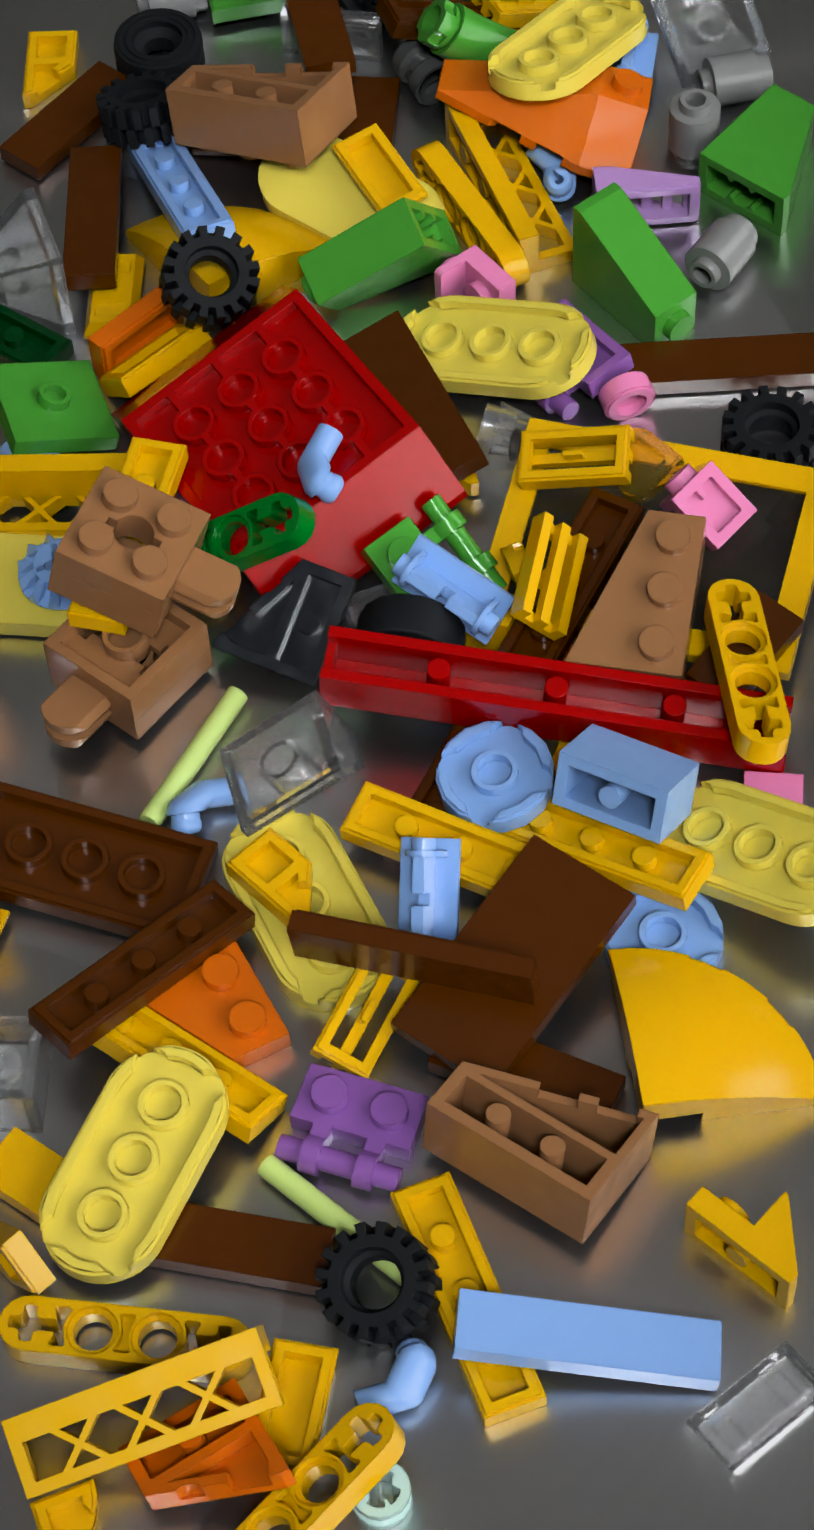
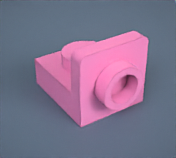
M473 245L457 256L448 258L434 271L435 298L448 295H463L516 300V280L476 245Z
M711 460L697 466L695 469L689 463L683 466L664 485L669 494L659 503L664 512L674 510L679 514L706 517L705 544L712 552L718 550L757 511L754 505Z

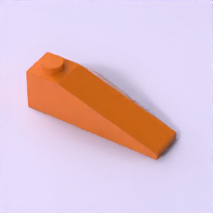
M444 59L435 98L486 126H496L500 123L521 135L519 143L534 151L539 144L563 157L560 166L575 174L592 179V167L632 168L649 110L653 79L642 76L631 69H619L610 66L583 88L571 95L547 101H524L504 96L491 87L488 81V60Z

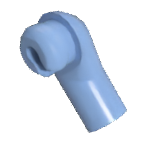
M539 144L534 151L528 148L526 156L543 171V186L551 201L560 203L570 199L576 190V174L560 166L563 157Z
M324 423L318 424L297 463V472L304 493L310 498L317 496L322 502L329 504L335 501L344 486L342 476L330 471V461L339 447L343 435L334 427Z
M241 775L200 780L189 785L168 803L166 816H171V829L187 834L197 833L202 828L200 811L245 804Z
M419 1338L403 1340L395 1350L396 1358L386 1381L353 1390L356 1406L364 1403H378L386 1407L391 1414L419 1406L436 1373V1355L433 1349Z

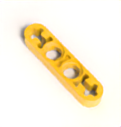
M435 140L411 151V162L416 177L430 185L438 193L443 201L445 213L451 227L469 249L473 245L478 246L516 280V287L530 281L529 264L521 246L440 141Z
M737 579L719 580L712 584L708 590L704 609V622L732 744L736 753L748 762L760 765L773 764L781 760L787 751L791 734V720L760 596L754 587L744 581ZM730 606L733 607L735 613H740L738 620L731 621L732 612ZM731 643H744L751 646L756 652L749 655L737 654L731 651L727 645ZM742 685H754L765 691L766 695L758 698L748 697L739 692L737 688ZM757 720H762L761 728L764 737H761L759 730L753 729Z
M35 1295L21 1296L11 1301L0 1315V1336L7 1353L15 1360L28 1364L118 1374H129L189 1352V1334H195L199 1348L248 1330L239 1320L227 1316ZM29 1318H38L42 1330L34 1331L30 1341H22L16 1328H25ZM66 1320L63 1325L64 1345L58 1346L54 1332L61 1333L60 1321ZM100 1322L109 1326L112 1329V1337L103 1348L88 1351L76 1344L78 1332L85 1325ZM158 1329L172 1332L177 1337V1343L170 1354L160 1358H153L141 1351L140 1345L142 1340L149 1332ZM252 1357L227 1366L219 1385H223L232 1378H235L236 1381L243 1379L251 1370L253 1364ZM214 1372L190 1381L209 1384Z
M364 1403L354 1407L339 1420L291 1471L297 1483L289 1488L273 1490L235 1530H269L280 1524L289 1525L291 1530H334L398 1462L404 1452L406 1443L404 1431L389 1410L378 1403ZM368 1431L381 1435V1439L374 1446L368 1442L361 1441L364 1434ZM344 1454L352 1463L354 1462L357 1465L352 1472L340 1460ZM327 1474L339 1476L338 1489L333 1496L320 1503L309 1501L308 1494L314 1481Z

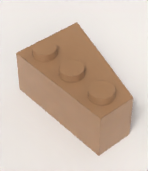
M333 62L331 72H303L302 63H286L284 67L285 73H256L255 64L192 65L165 89L175 144L194 147L202 152L217 151L240 155L246 160L263 159L284 163V165L293 168L307 167L357 118L350 63Z
M655 510L647 511L564 661L685 680L705 551L706 517Z
M462 1061L426 1104L422 1148L583 1245L651 1158L659 1114L639 1109L638 1116L599 1106V1097L580 1093L578 1100L540 1090L541 1082Z

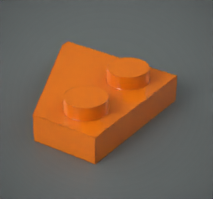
M236 941L218 954L208 957L203 965L146 1005V1007L244 1068L291 1046L289 1031Z
M232 1378L216 1389V1394L239 1405L249 1402L235 1378ZM202 1397L162 1422L176 1429L191 1424ZM210 1402L203 1419L227 1411V1409ZM257 1415L126 1463L152 1510L285 1489L297 1483ZM151 1428L144 1432L139 1443L164 1433ZM129 1442L119 1447L118 1450L127 1448Z

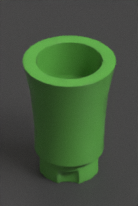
M434 0L431 5L424 9L416 27L418 29L417 40L430 47L433 54L442 59L488 60L490 52L496 46L518 31L482 16L461 3H453L449 0Z

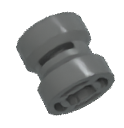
M418 40L404 41L395 51L392 58L393 70L404 83L409 84V90L420 104L431 106L442 102L436 99L435 95L444 59L433 54L430 47Z

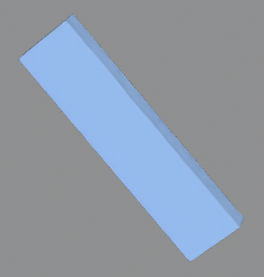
M173 135L171 136L172 141L169 143L155 142L156 147L147 148L146 144H140L138 149H130L129 144H127L130 160L178 239L187 230L194 235L197 227L207 225L208 233H214L216 226L224 227L223 236L231 239L233 233L236 232L234 221L186 146L175 144Z
M460 1288L456 1305L452 1359L716 1392L721 1381L722 1321Z

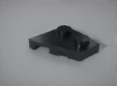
M302 559L282 577V582L271 592H266L249 607L250 611L228 631L220 633L214 639L212 647L317 688L328 643L329 626L341 627L358 581Z

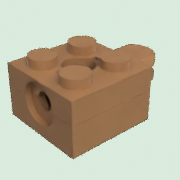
M104 466L55 550L47 589L154 638L174 601L213 619L227 615L234 607L241 583V573L238 566L201 550L211 514L110 467ZM128 536L137 538V539H139L140 541H142L145 545H142V544L139 543L138 541L131 540V539H127V538H128Z
M174 603L171 605L154 638L128 627L125 636L69 626L67 619L43 642L51 682L58 687L40 707L47 735L57 745L67 748H78L108 720L139 740L213 665L207 624Z

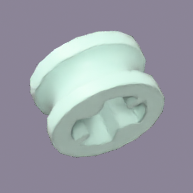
M395 1464L380 1480L392 1484L393 1497L397 1500L390 1505L388 1500L384 1499L383 1508L372 1507L368 1493L353 1509L359 1521L369 1528L379 1530L394 1528L403 1522L410 1512L412 1504L410 1480L405 1470L398 1464ZM378 1483L374 1486L375 1490L379 1489Z

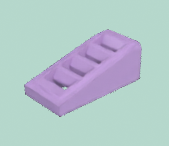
M610 166L592 167V195L615 182L623 189L648 225L699 221L701 190L699 176ZM673 195H682V203L673 202ZM652 197H661V201L652 200Z

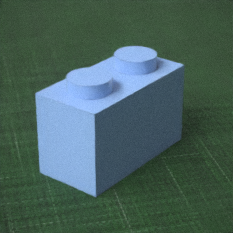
M592 723L559 751L552 803L660 844L691 815L700 763Z

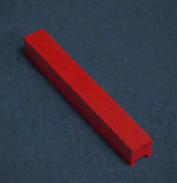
M329 626L328 643L319 676L317 703L467 727L485 721H502L503 726L518 728L517 724L531 729L540 738L569 743L593 723L699 763L749 771L784 773L786 753L781 760L768 765L753 764L744 760L736 753L732 744L719 685ZM737 688L739 692L748 697L758 698L766 695V692ZM784 695L790 716L794 697ZM757 720L753 729L759 730L761 737H764L761 728L762 720Z

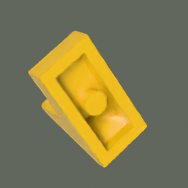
M702 1186L686 1203L683 1232L786 1311L794 1302L798 1278L788 1193L785 1191L757 1223L753 1225L750 1223L747 1213L735 1201L724 1196L718 1198Z

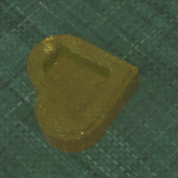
M632 428L635 436L634 443L630 445V449L633 452V464H629V471L632 474L631 484L618 485V488L626 500L634 503H643L655 497L663 489L666 482L685 465L683 457L653 433L644 428Z

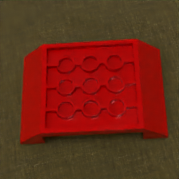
M282 285L111 414L130 440H132V437L187 445L189 458L177 492L186 503L211 514L210 520L279 492L307 501L312 506L315 513V528L312 536L304 545L243 571L259 597L266 592H271L282 582V577L302 559L358 580L372 569L361 555L364 548L408 516L420 532L424 530L432 521L421 507L437 494H440L450 509L468 496L416 421L298 289ZM320 423L334 427L343 435V439L330 461V471L342 476L344 486L335 501L329 504L322 502L317 496L310 498L305 494L297 472V463ZM287 511L288 520L289 518H292V512ZM285 522L274 527L285 531ZM246 526L238 528L231 537L230 549L233 555L240 553L247 544L248 531Z

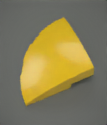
M224 206L234 221L236 233L242 237L239 245L244 248L250 244L254 250L252 262L257 260L259 262L260 271L257 278H260V282L253 299L256 304L282 285L289 286L300 280L304 273L297 258L327 241L312 231L272 212L241 206ZM160 215L126 230L127 238L161 273L164 258L170 245L174 240L177 243L179 241L166 217ZM203 261L197 263L189 271V280L192 287L204 296H218L229 288L230 281L227 272L215 262Z
M648 948L608 949L628 1070L632 1072L638 1112L639 1109L658 1113L659 1119L700 1114L701 1121L814 1106V1061L795 1028L790 1026L785 1018L769 1003V999L753 986L725 969H719L682 953Z

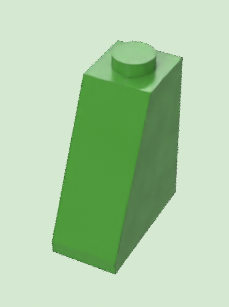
M772 84L700 152L698 172L701 182L700 192L773 233L782 236L788 228L812 142L814 105L805 101L800 96Z
M613 182L573 207L572 281L640 342L684 339L694 329L696 291L623 189Z
M402 197L297 259L304 273L301 276V283L309 299L318 306L341 311L429 274L441 266L445 260L452 256H457L463 251L444 210Z

